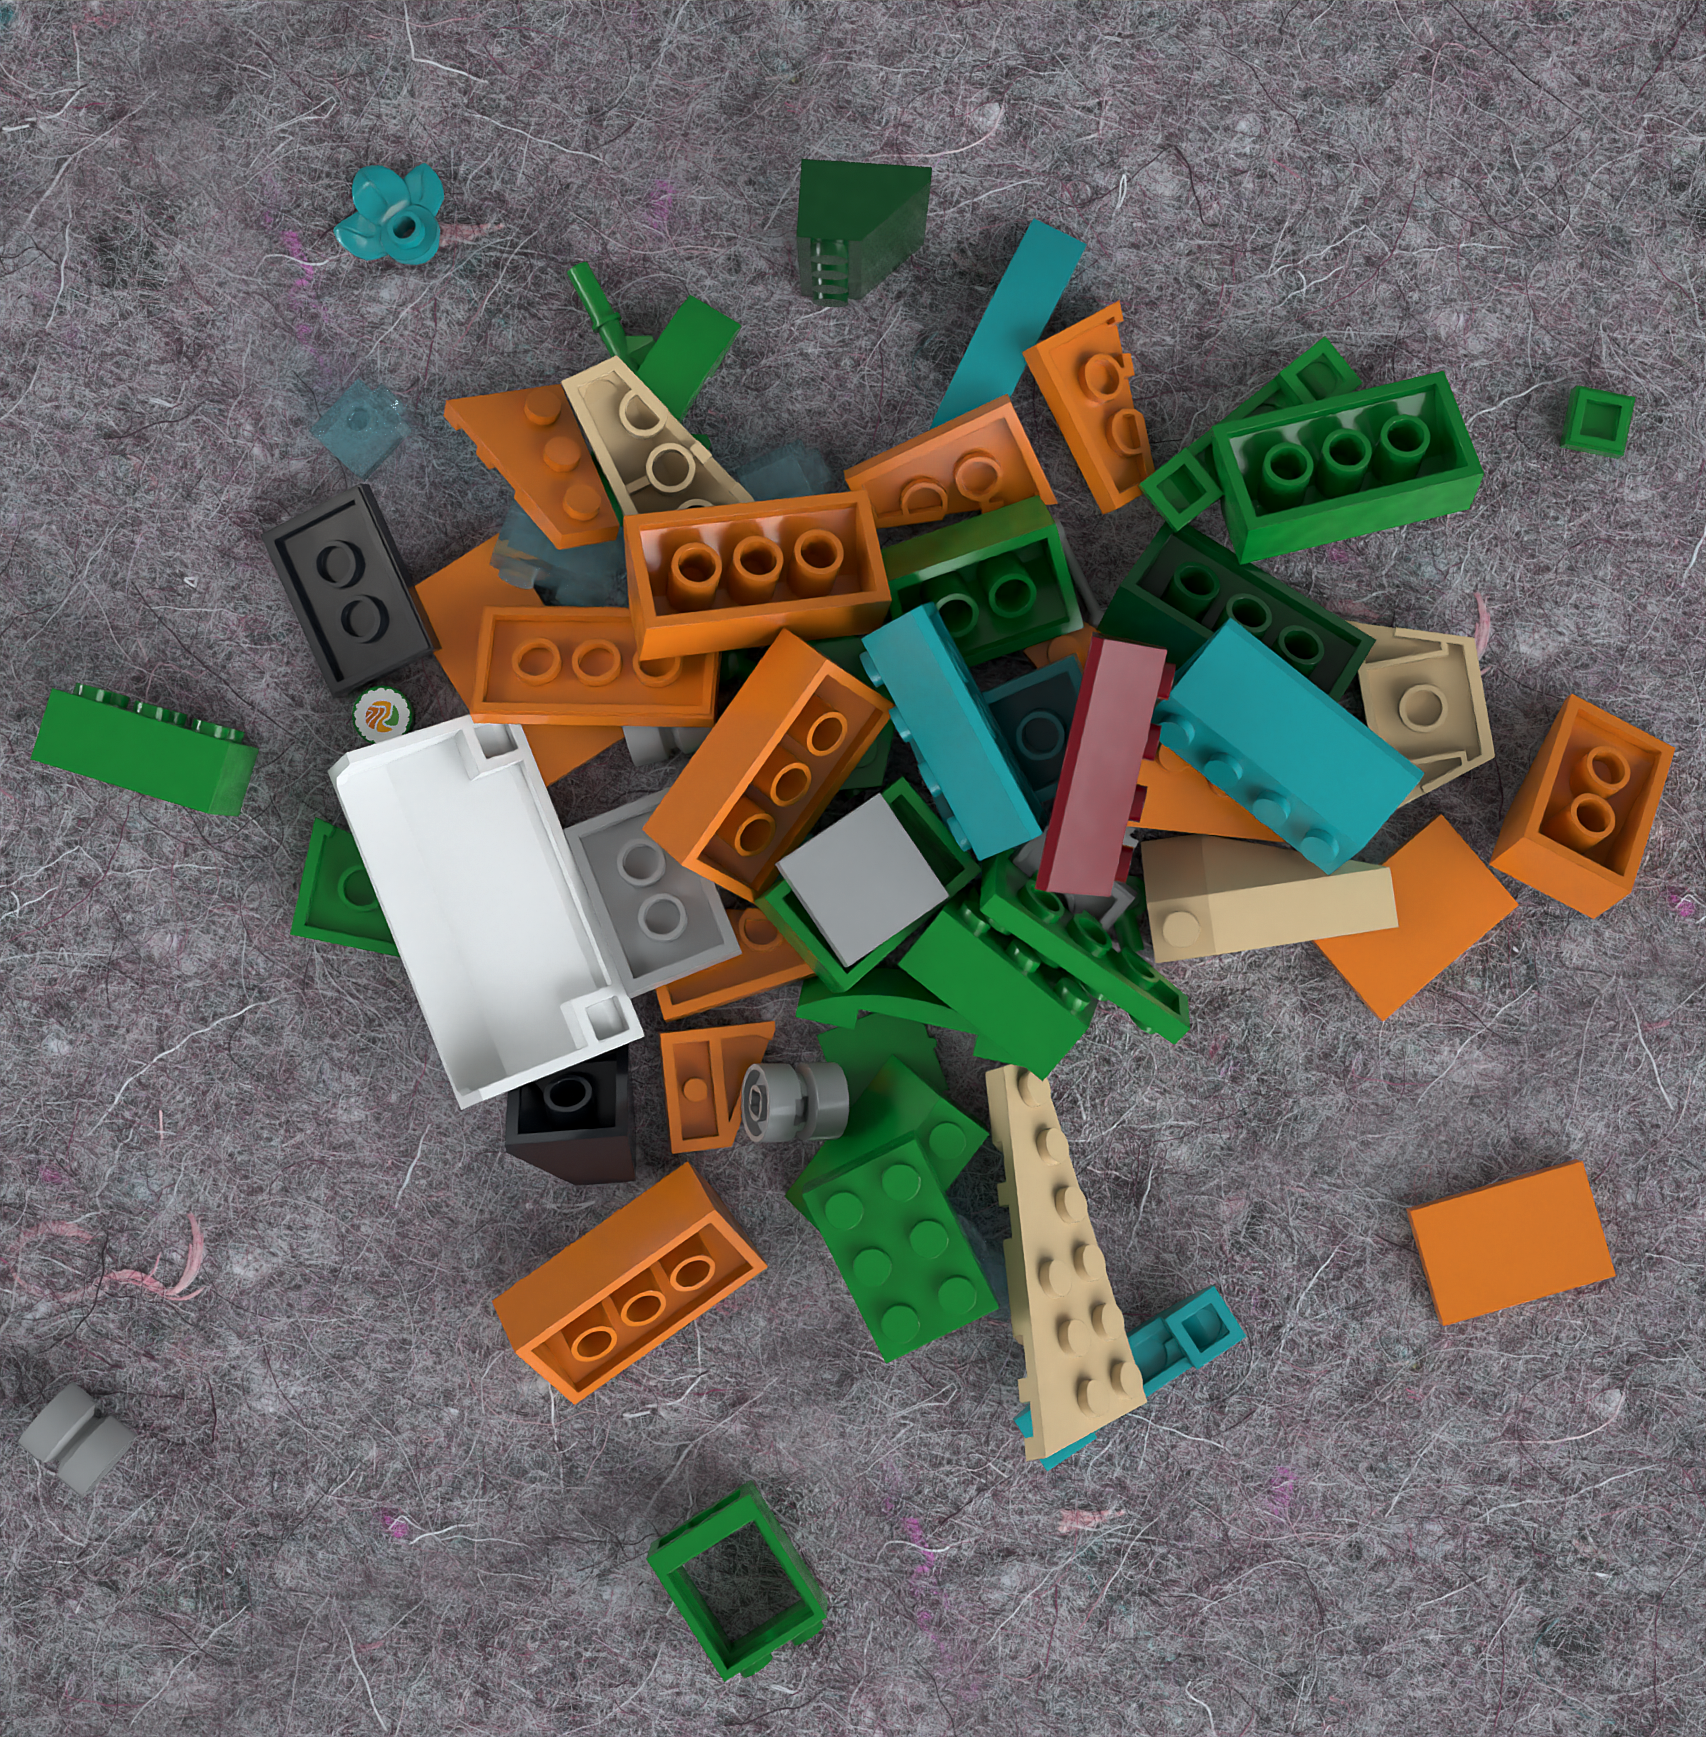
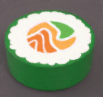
M375 686L367 689L357 698L352 711L353 725L357 733L365 741L376 744L411 733L415 724V709L411 700L403 692L389 686Z

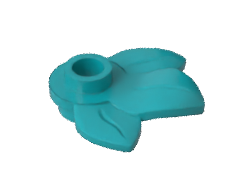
M426 163L416 166L404 179L393 170L382 165H370L359 169L352 183V199L358 211L334 227L333 232L337 241L352 255L365 261L379 259L387 255L396 262L410 265H419L430 260L437 252L440 243V227L435 216L444 200L443 184L436 172ZM415 227V231L411 236L402 238L407 230Z

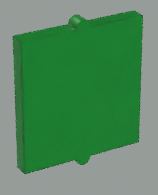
M874 1012L858 1018L854 1030L835 1027L816 1035L826 1061L838 1063L844 1072L849 1092V1110L892 1054L942 1092L949 1089L934 1048L937 1046V1040L934 1037L928 1036L924 1023Z

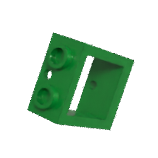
M752 1480L653 1541L650 1545L646 1560L724 1682L738 1673L743 1678L754 1675L772 1660L771 1652L790 1640L794 1646L800 1645L815 1636L824 1626L822 1620L827 1618L828 1599ZM753 1521L802 1599L732 1643L683 1564Z

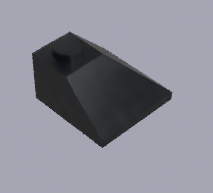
M629 1043L508 1091L505 1130L506 1153L575 1186L636 1181V1124Z

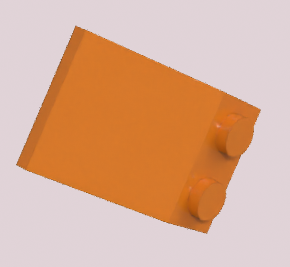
M1571 693L1564 700L1504 818L1489 865L1595 919L1632 892L1675 747Z

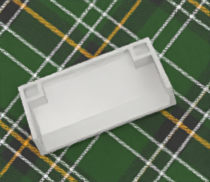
M470 714L347 752L328 770L461 1110L645 1036L632 1002L622 984L579 869L521 724L474 723Z

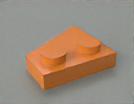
M768 1020L658 1032L669 1151L672 1154L732 1147L742 1121L741 1091L744 1076L752 1064L761 1063L769 1040L772 1041L774 1036L775 1021Z

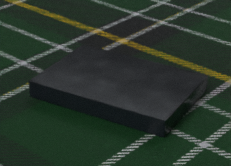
M360 483L260 535L333 699L343 698L442 649L369 484Z

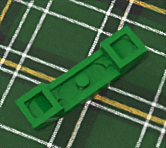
M689 295L659 336L635 375L681 424L707 378L710 377L712 379L742 326L699 299ZM592 450L590 455L620 524L619 532L621 533L624 515Z
M1324 336L1216 425L1352 393L1363 382L1326 336ZM1211 429L1189 447H1185L1138 485L1139 489L1175 533L1224 495L1217 483Z
M872 968L849 990L840 993H832L818 976L810 977L803 981L795 1015L797 1018L854 1030L859 1009L975 1034L973 1056L1024 1067L905 970Z

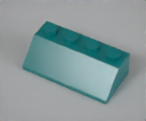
M934 602L923 604L863 637L861 640L867 651L859 654L862 665L875 687L885 684L896 706L889 709L890 717L905 742L912 739L916 741L925 758V761L918 764L919 771L932 795L937 797L944 794L954 816L948 818L947 822L962 851L965 852L972 848L978 860L981 861L1042 835L1049 819Z
M1231 617L1175 672L1168 701L1156 698L1151 723L1162 725L1159 741L1328 875L1332 874L1366 846L1424 775L1422 770Z

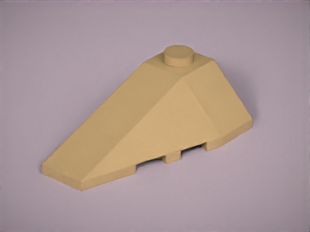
M617 355L561 381L624 516L755 502L753 497L740 483L736 482L712 457V454L668 411V408Z
M1192 834L1141 842L1146 901L1155 963L1227 954L1399 927L1391 870L1387 866L1348 860L1332 874L1328 875L1317 865L1307 860L1297 850L1219 836Z

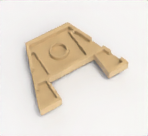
M1347 621L1376 639V642L1357 671L1366 726L1424 772L1420 782L1398 808L1495 757L1475 638Z

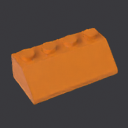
M867 490L625 515L623 519L628 600L639 661L772 645L784 627L804 641L868 634L881 628L892 602Z
M784 627L642 830L682 866L754 903L753 901L764 893L780 874L775 863L799 847L890 719L889 709L896 705Z
M687 1161L672 1173L664 1176L658 1183L623 1208L615 1211L609 1218L574 1243L566 1246L560 1253L525 1278L517 1281L511 1288L492 1300V1303L514 1353L575 1405L762 1272L768 1265L714 1188Z

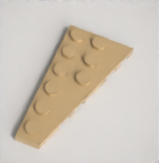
M1008 1064L985 1072L992 1143L1004 1156L1006 1182L997 1184L999 1207H1009L1012 1238L1003 1240L1013 1337L1019 1344L1024 1346L1027 1378L1018 1379L1020 1403H1030L1034 1437L1024 1438L1026 1461L1049 1457L1147 1403V1399L1143 1390L1142 1375L1135 1364L1124 1330V1318L1116 1304L1106 1273L1105 1258L1098 1247L1087 1213V1201L1079 1187L1069 1156L1068 1141L1061 1131L1050 1096L1049 1081L1047 1077L1041 1081L1025 1067Z

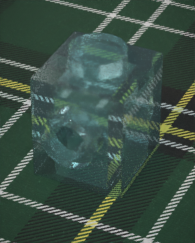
M358 378L309 432L365 482L413 429L400 417L408 408L389 389L380 383L372 391Z

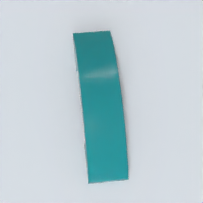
M1033 218L969 343L929 430L1007 393L1011 398L1027 366L1022 352L1038 344L1087 244Z
M1210 1285L1186 1297L1126 1333L1135 1364L1142 1375L1143 1390L1146 1398L1189 1368L1200 1369L1247 1337L1214 1285ZM1029 1404L1013 1418L1025 1438L1034 1437ZM1096 1431L1047 1458L1039 1459V1461L1048 1472L1097 1438L1095 1435Z

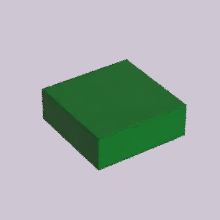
M1579 385L1575 386L1570 392L1559 447L1614 459L1624 456L1636 397Z

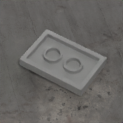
M671 787L563 829L622 984L630 999L743 954L715 883L682 866L642 830Z

